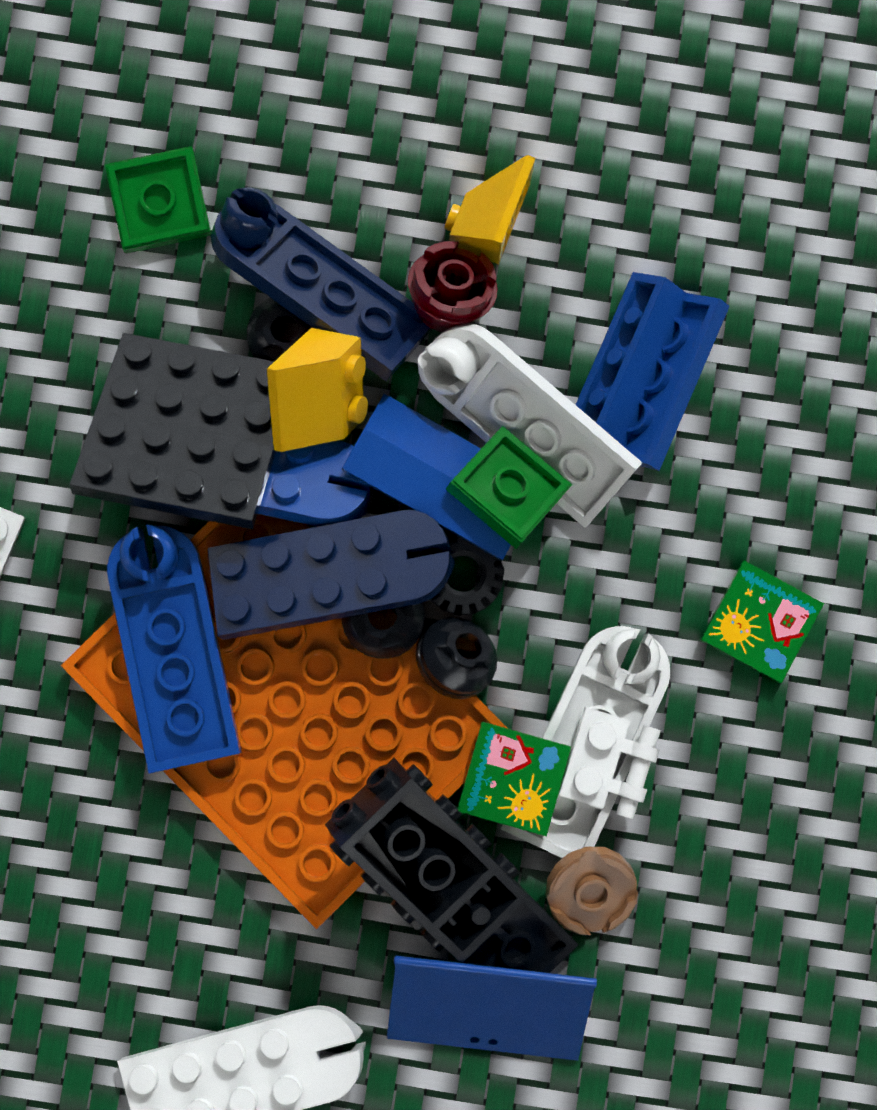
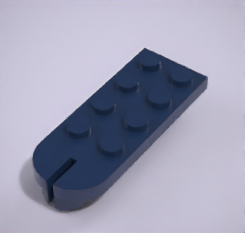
M251 187L239 188L231 193L230 198H226L211 232V244L217 257L227 267L310 327L361 337V354L365 358L366 367L383 380L387 381L431 332L432 329L424 324L417 315L411 300L282 207L275 204L273 199L265 192Z
M402 510L209 547L208 556L217 636L222 640L425 602L442 590L454 569L455 562L450 555L453 552L447 536L436 520L429 515L414 510ZM434 549L440 552L414 558L423 550Z

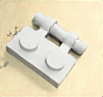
M584 707L558 795L603 810L608 792L621 796L616 814L634 819L638 803H644L647 789L643 787L650 764L657 761L660 750L656 749L661 730L643 725L638 742L625 739L630 720ZM621 752L634 756L626 782L613 778Z

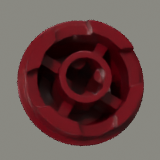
M457 241L439 242L426 248L424 255L420 256L413 263L408 275V288L417 315L428 327L442 333L454 326L476 323L490 311L497 298L496 272L490 259L483 252H480V255L477 256L469 250L458 248L459 242Z

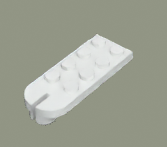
M468 323L448 328L425 347V351L419 355L418 373L430 393L483 441L487 443L504 426L572 484L556 504L584 528L592 522L642 464L638 458L495 335L479 325Z
M615 626L604 629L591 637L585 644L542 738L571 746L572 749L584 707H589L630 720L625 739L638 742L643 725L650 726L670 680L669 659L660 643L649 633L644 634L627 671L621 668V665L633 639L637 638L640 629ZM621 752L613 776L614 779L625 781L634 756ZM608 792L603 810L558 795L547 837L504 824L501 825L500 829L563 858L572 851L595 846L618 795Z
M317 1005L126 1056L117 1061L130 1110H303L336 1101L350 1091L358 1080L363 1068V1053L366 1041L355 1044L350 1051L332 1056L319 1053L321 1050L357 1041L363 1031L342 1012L332 1007Z

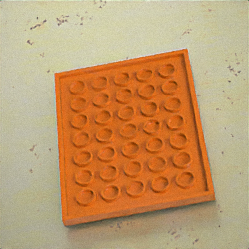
M258 514L254 529L209 521L190 539L196 546L201 558L216 633L217 627L208 548L308 529L310 527L307 524ZM391 609L369 613L371 625L380 630L392 627L397 619V615ZM114 613L61 667L144 751L116 614ZM342 618L222 640L217 636L242 753L163 770L315 929L319 928L365 882L360 875L364 870L356 862H353L350 866L345 864L329 846L335 839L325 824L331 819L335 808L343 801L351 799L366 785L371 773L378 767L388 764L393 758L406 770L414 764L433 784L427 791L436 800L442 794L449 798L465 783L481 722L507 728L477 696L467 699H454L438 693L428 685L417 666L415 655L417 643L400 656L389 659L373 658L361 653L349 642L344 633Z

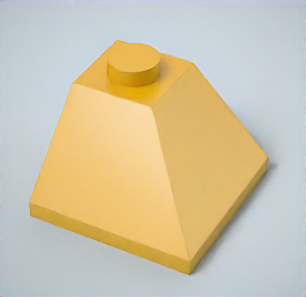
M529 155L522 157L468 191L461 206L453 204L444 227L445 230L451 231L449 241L459 242L458 248L469 250L477 256L480 255V252H483L491 262L499 264L531 184L535 158Z

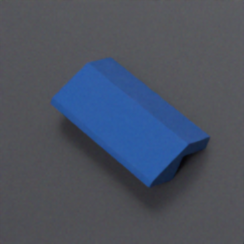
M633 272L576 402V406L642 462L640 466L660 471L730 306L720 298L686 293L666 277Z
M384 393L341 470L407 508L429 515L444 529L499 560L504 559L511 546L446 490V487L481 448Z

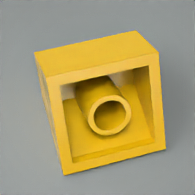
M311 327L267 368L272 437L275 451L284 452L345 439L358 424L364 421L368 410V401L364 397L363 391L366 361L361 354V337Z

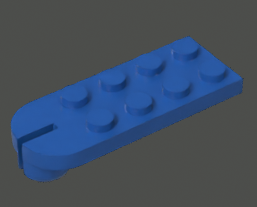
M337 440L284 452L276 451L258 514L316 527L360 519L366 515L368 502H370L371 487L341 470L354 446Z
M146 525L148 535L153 538L158 567L151 569L144 532L136 527L123 536L113 547L108 559L107 575L148 773L150 774L240 754L242 751L199 552L194 543L178 530L167 526Z

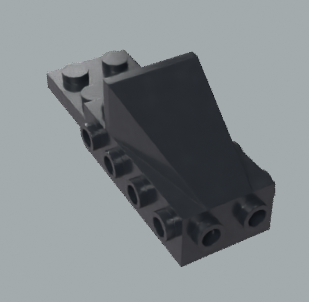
M393 758L388 764L374 770L368 777L366 785L351 799L343 801L335 808L331 819L325 824L335 839L329 845L331 849L348 866L356 862L364 870L360 874L361 877L378 895L386 891L394 899L390 904L407 923L411 924L416 920L424 928L420 933L438 952L446 948L460 963L550 973L578 946L577 942L515 880L520 871L502 853L494 858L487 851L492 843L474 824L467 828L459 820L463 814L444 794L436 800L427 791L433 784L414 764L406 770Z

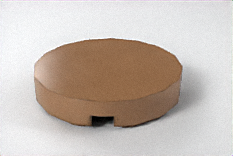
M584 847L568 853L555 864L547 878L545 895L553 918L564 929L579 935H591L590 932L599 930L605 933L618 927L630 916L637 904V880L631 865L620 853L606 847Z

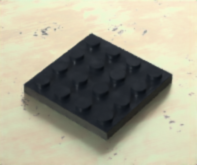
M123 333L69 484L72 494L254 529L276 454L272 437L267 368L275 361Z

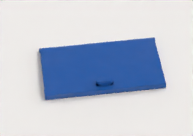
M404 956L394 957L395 972L387 1039L579 1060L594 988L597 986L596 978Z

